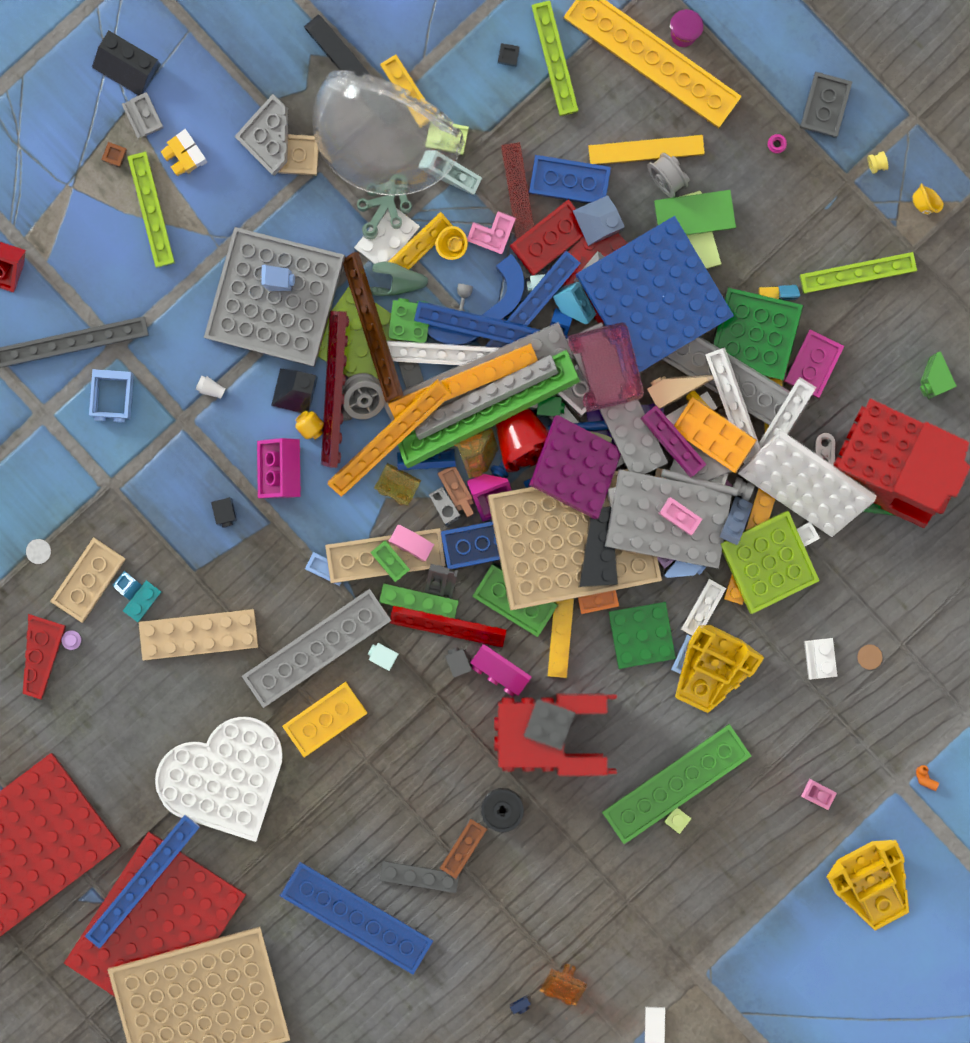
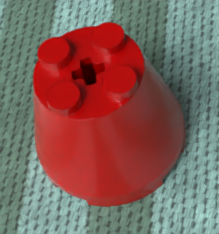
M530 408L496 424L502 461L507 472H518L519 467H527L529 465L532 467L538 463L537 460L541 455L549 430Z

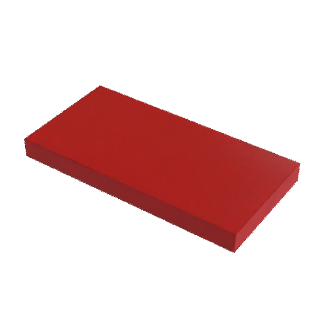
M569 199L510 245V248L532 276L583 237V233L573 213V210L576 208Z

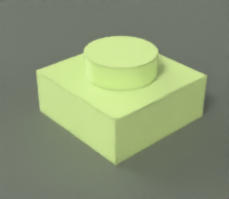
M676 808L668 815L664 822L680 834L691 818Z

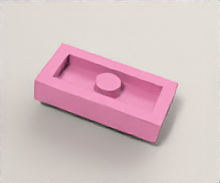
M671 497L668 498L659 512V515L690 536L693 535L702 521V518Z

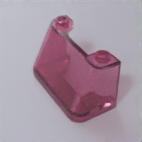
M625 323L612 324L568 336L570 350L575 354L580 353L589 387V391L583 397V405L586 407L587 412L628 403L643 397V387L630 334Z

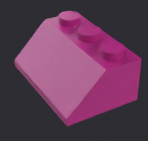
M279 438L257 441L258 498L301 497L300 439Z
M485 644L481 646L470 662L473 665L472 669L480 675L482 672L486 673L489 676L488 680L496 686L498 683L505 686L504 691L512 697L514 694L519 696L532 678Z

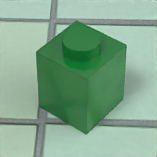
M551 396L539 402L537 416L554 418L557 415L564 414L565 402H561L562 397Z

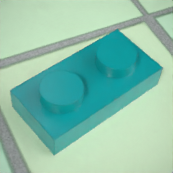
M146 580L124 608L123 612L139 623L162 591Z

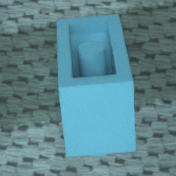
M579 282L560 287L553 295L561 313L577 321L588 324L596 315Z

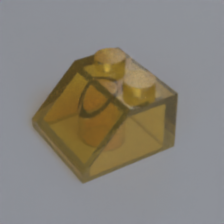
M492 428L456 443L469 478L479 477L487 472L499 449Z

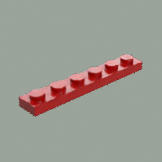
M393 606L390 624L502 648L507 631L498 627Z

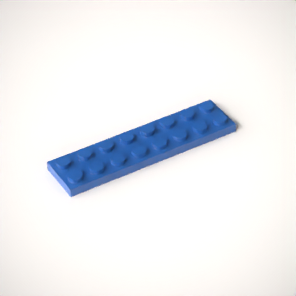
M299 862L280 894V897L413 975L433 942L432 939L302 862Z

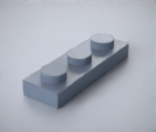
M736 496L719 537L737 545L741 539L753 504Z

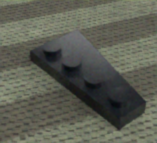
M602 507L599 518L593 519L590 517L588 535L578 587L618 585L615 549L605 547L612 507Z

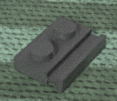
M431 564L425 592L442 597L447 595L449 599H452L458 570L452 572L449 571L450 568Z

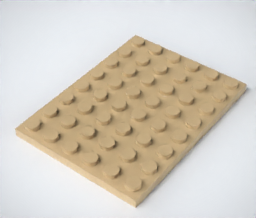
M618 471L614 472L609 488L616 487ZM533 487L487 496L510 611L662 581L657 557L615 549L618 585L578 587L590 517ZM606 495L603 507H610L608 495Z
M261 927L108 968L127 1043H283L290 1041Z

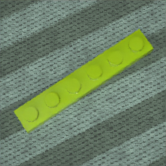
M549 0L533 4L531 8L559 116L578 112V107L551 2Z
M147 152L127 156L155 267L159 268L175 264Z
M911 252L800 274L799 276L803 294L912 273L917 271L914 253Z

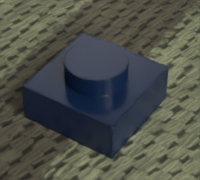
M526 995L511 1003L510 1008L513 1014L517 1012L522 1014L529 1010L528 1006L531 1005V1002Z

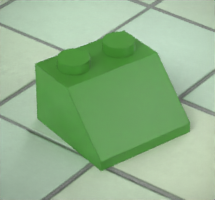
M941 351L929 358L920 382L922 385L920 390L924 397L927 396L928 400L957 387Z

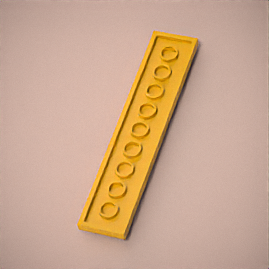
M575 0L563 17L564 20L718 129L742 97L606 0Z

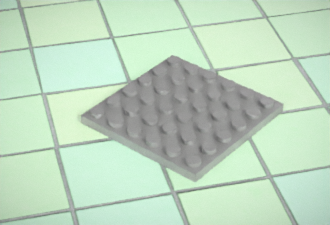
M234 227L204 338L315 367L345 255ZM262 265L288 268L292 271V274L295 275V285L292 286V291H268L261 285Z

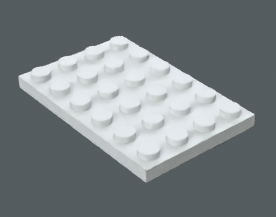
M782 431L743 465L738 473L831 537L870 506L877 497L871 491Z

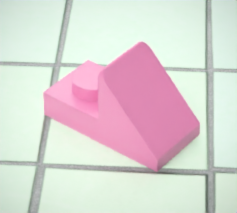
M809 779L801 797L829 810L837 793Z

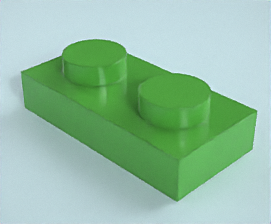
M386 540L370 552L394 582L410 570Z

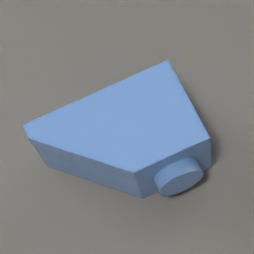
M262 265L261 285L268 291H292V286L295 285V275L288 268Z
M675 561L663 576L665 578L694 576L696 573L700 575L706 566Z

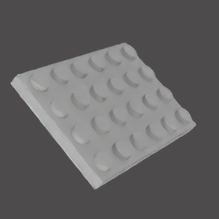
M619 470L605 547L718 569L722 553L720 543L724 541L719 536L728 517L732 495L699 485ZM669 497L702 518L693 535L690 536L659 515L660 510Z

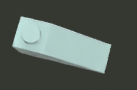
M437 150L426 151L418 167L433 177L472 195L475 194L482 179L479 175Z

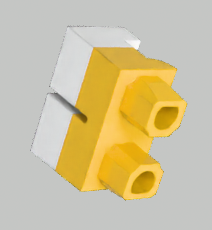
M186 129L167 142L168 146L161 151L166 161L175 156L178 158L179 161L171 166L176 176L185 172L190 174L195 168L208 163Z

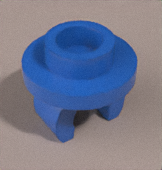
M501 461L499 466L493 465L490 468L492 476L508 478L503 461Z

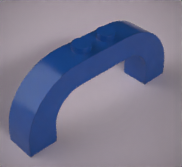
M512 254L496 265V269L506 281V294L501 301L481 316L506 321L507 317L518 307L524 291V276L519 263ZM429 325L428 336L439 344L468 345L480 338V336Z

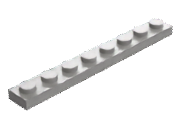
M549 355L432 412L415 428L416 436L421 440L558 374L559 372L553 357Z

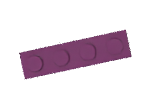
M657 405L640 418L690 478L707 465Z

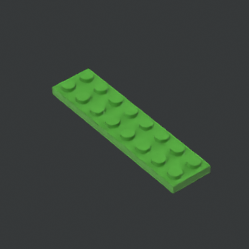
M728 724L603 810L602 813L623 844H626L749 759L751 755L731 725Z

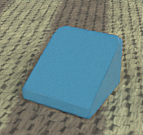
M797 285L778 286L780 300H797L800 297Z
M125 570L112 584L115 589L129 600L133 598L142 586Z

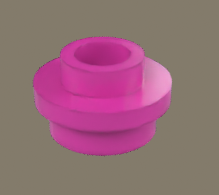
M775 134L769 138L767 145L771 152L778 154L786 149L787 141L784 136ZM778 141L780 147H775L774 142Z

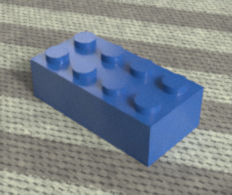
M493 522L441 531L447 568H450L449 570L500 560Z

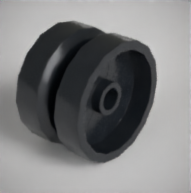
M497 788L490 791L482 802L481 815L483 821L490 829L496 832H508L515 829L523 818L524 807L521 798L516 792L508 788ZM500 806L506 808L504 813L499 812Z

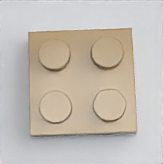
M288 134L287 163L280 169L279 173L317 176L319 136Z

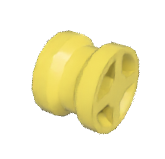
M884 151L879 152L875 156L872 154L868 155V164L872 174L877 173L878 170H888V161Z

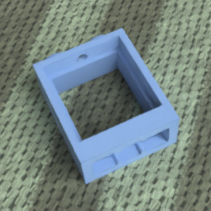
M92 369L89 416L94 417L95 421H106V418H112L113 422L125 423V419L130 420L134 374L125 371ZM100 379L127 381L124 414L97 412Z

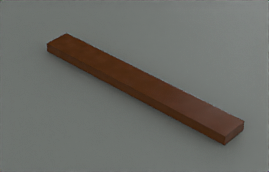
M353 252L345 257L343 267L385 402L391 403L404 396L360 254L359 252Z

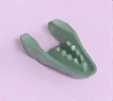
M378 262L372 268L376 273L392 275L391 289L371 287L372 295L394 296L422 289L428 284L426 276L395 263Z

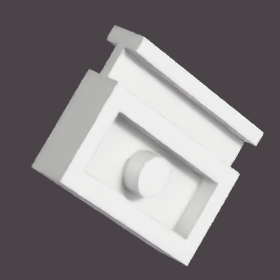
M833 638L804 641L808 679L837 677Z

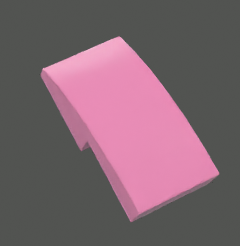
M397 525L389 540L390 543L399 549L409 552L421 561L427 560L434 546L430 541L401 525Z

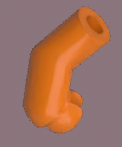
M926 765L917 767L916 776L919 784L936 791L939 782L930 779L928 774L929 768Z

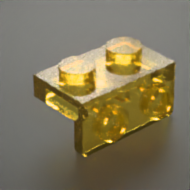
M387 463L374 489L378 490L381 495L395 499L398 504L408 506L421 480Z

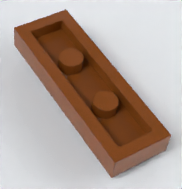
M470 819L440 869L456 879L487 829Z

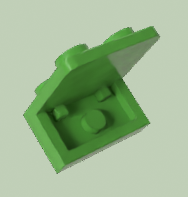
M398 298V301L393 300L388 334L390 339L419 343L427 341L429 324L414 321L418 301L417 303H412L408 299Z

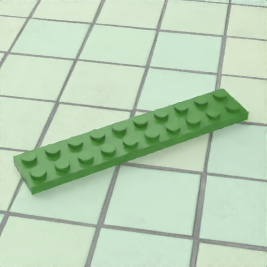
M565 350L553 356L558 374L421 440L416 436L414 429L398 444L405 466L410 468L581 382L568 351Z

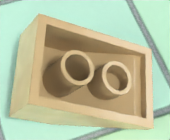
M713 375L677 376L670 378L663 376L652 381V386L647 390L660 409L681 399L691 391L714 380Z

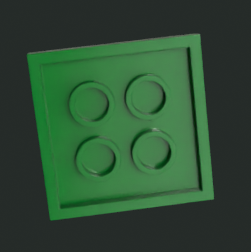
M666 602L608 612L618 669L676 659Z

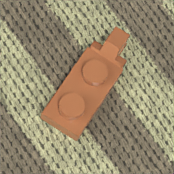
M448 467L437 473L455 508L458 511L463 509L467 518L473 516L474 513L470 505L474 504L472 496L457 468Z

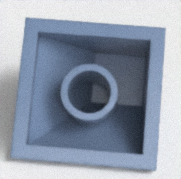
M609 196L573 210L588 246L624 231L625 226Z

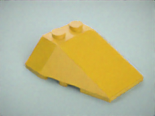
M699 625L688 643L675 698L709 713L726 698L730 691L736 690L743 680L747 677L750 678L756 672L764 657L737 637L712 625Z
M896 840L871 841L839 858L827 875L835 894L875 931L909 913L908 894L905 884L906 873L904 872L905 860Z

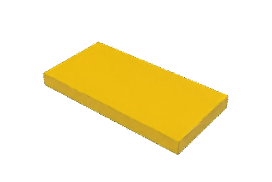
M344 682L282 727L305 758L368 714V712L347 682Z

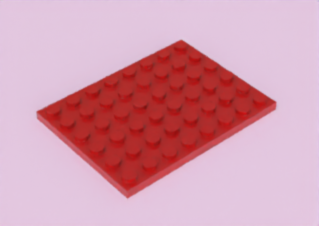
M53 753L47 755L0 791V937L121 846Z
M150 831L63 963L114 997L108 968L219 938L247 895L180 851L99 949L85 935L163 842L161 838Z

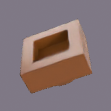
M108 142L101 160L121 168L127 149Z

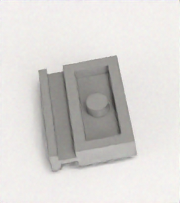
M147 92L126 103H122L138 139L164 128Z

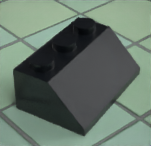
M108 30L98 46L92 68L139 96L145 92L161 64L155 57Z

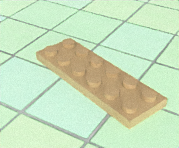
M440 528L414 532L434 544L426 561H421L409 552L403 551L390 543L389 540L392 535L325 545L330 582L338 583L388 575L370 553L385 540L410 569L408 572L430 569L431 564L446 567Z
M255 609L139 622L142 660L259 648Z

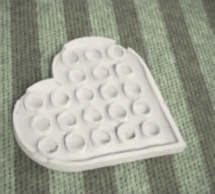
M236 717L227 720L212 732L207 743L187 742L171 749L163 757L156 772L155 784L157 793L163 805L178 817L182 818L186 814L196 823L256 842L282 764L283 752L280 740L274 730L259 719Z

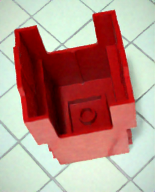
M870 398L866 407L861 406L854 420L857 424L853 423L846 437L849 441L845 440L838 454L841 458L837 457L833 466L875 494L877 497L873 503L882 506L881 509L921 528H925L933 515L936 513L944 514L951 497H957L970 469V465L964 461L970 442L926 421L922 423Z
M556 693V701L551 697H542L541 700L573 711L575 714H607V699H617V695L603 693ZM504 697L502 701H498V717H494V731H498V736H494V751H498V767L502 768V771H514V768H522V771H534V768H541L542 771H554V768H556L558 776L617 774L616 768H607V757H603V753H564V744L562 750L524 737L536 703L533 698L523 697L521 701H514L512 697Z

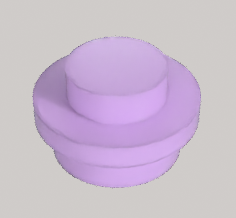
M67 631L62 636V645L68 650L77 649L81 644V636L76 631Z

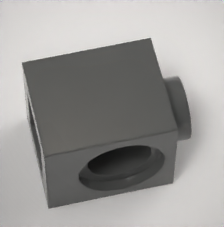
M456 647L448 650L449 655L445 657L453 677L472 671L464 649L459 650Z

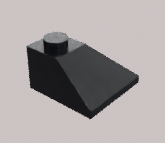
M280 368L271 406L299 413L304 411L310 412L318 377L305 372Z

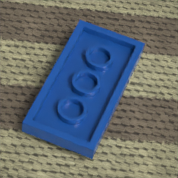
M535 155L529 194L592 203L607 195L611 167Z

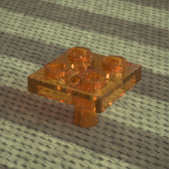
M565 964L562 973L551 969L541 985L540 992H543L548 997L560 999L565 1004L576 1006L586 989L587 983L573 978L576 971L573 965L569 971L570 964Z

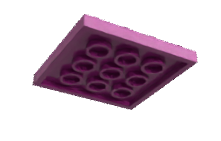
M557 415L551 424L529 486L593 519L599 518L621 454L614 444Z

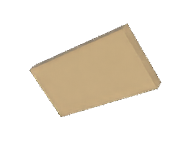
M93 537L50 602L81 623H84L126 558Z

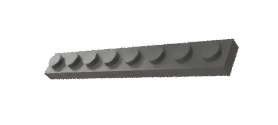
M143 316L0 347V368L149 336L146 318Z

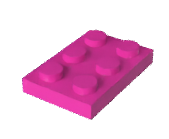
M809 330L784 382L794 387L797 380L802 378L816 387L812 396L819 399L844 346Z

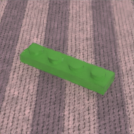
M384 583L379 600L380 603L454 619L459 602L458 600Z

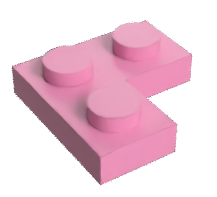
M498 211L492 228L473 222L467 240L468 242L503 254L516 218Z

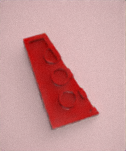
M28 614L23 694L43 699L66 625Z

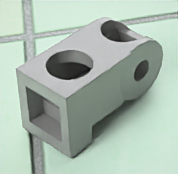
M443 487L429 494L446 527L461 518Z

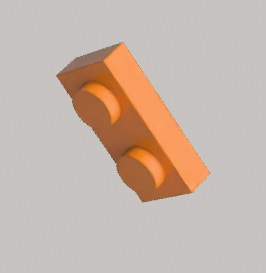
M616 590L578 597L581 614L619 606Z

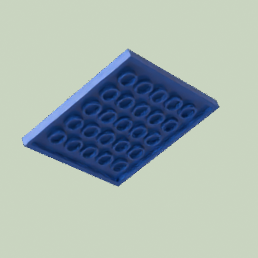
M675 216L575 274L635 375L734 316Z

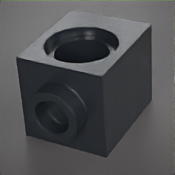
M229 497L211 502L216 525H222V528L232 526L233 522L237 521L232 498Z

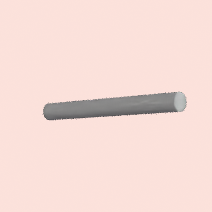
M665 469L662 470L661 477L703 486L737 496L738 488L696 477L690 478L688 475Z

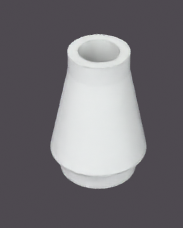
M201 376L195 390L200 391V394L221 399L226 388H223L208 376Z

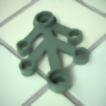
M396 174L391 177L389 182L379 185L375 183L367 185V193L370 196H376L378 192L390 191L386 196L371 200L362 198L358 200L357 208L361 212L380 206L370 223H366L362 228L363 236L366 239L372 240L377 237V226L387 210H389L391 217V227L399 229L402 226V219L398 216L394 198L398 193L401 201V212L409 213L412 210L411 202L408 201L405 192L408 188L406 176ZM402 181V184L397 185L395 182ZM372 187L376 188L374 192L369 191V189ZM365 203L366 206L360 207V204ZM403 205H408L409 208L404 209ZM398 220L400 223L395 225L393 221ZM372 227V231H367V228Z

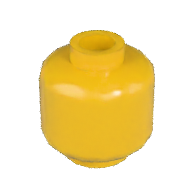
M304 411L296 418L295 428L305 439L313 438L315 440L322 435L324 423L315 412Z

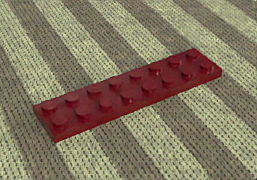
M330 311L321 465L331 468H338V463L341 461V453L338 451L339 444L342 442V433L340 432V425L343 423L341 405L344 404L342 386L345 385L346 381L343 367L347 363V356L344 355V351L348 344V336L345 334L346 328L349 325V316L344 311Z

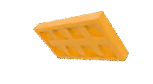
M695 397L691 398L674 424L675 428L687 441L734 473L738 471L757 442V439Z

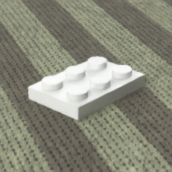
M397 208L398 216L402 219V226L399 229L391 227V217L389 210H387L377 226V237L369 240L363 236L354 247L373 264L388 262L420 229L418 224ZM398 220L393 221L395 225L400 223Z

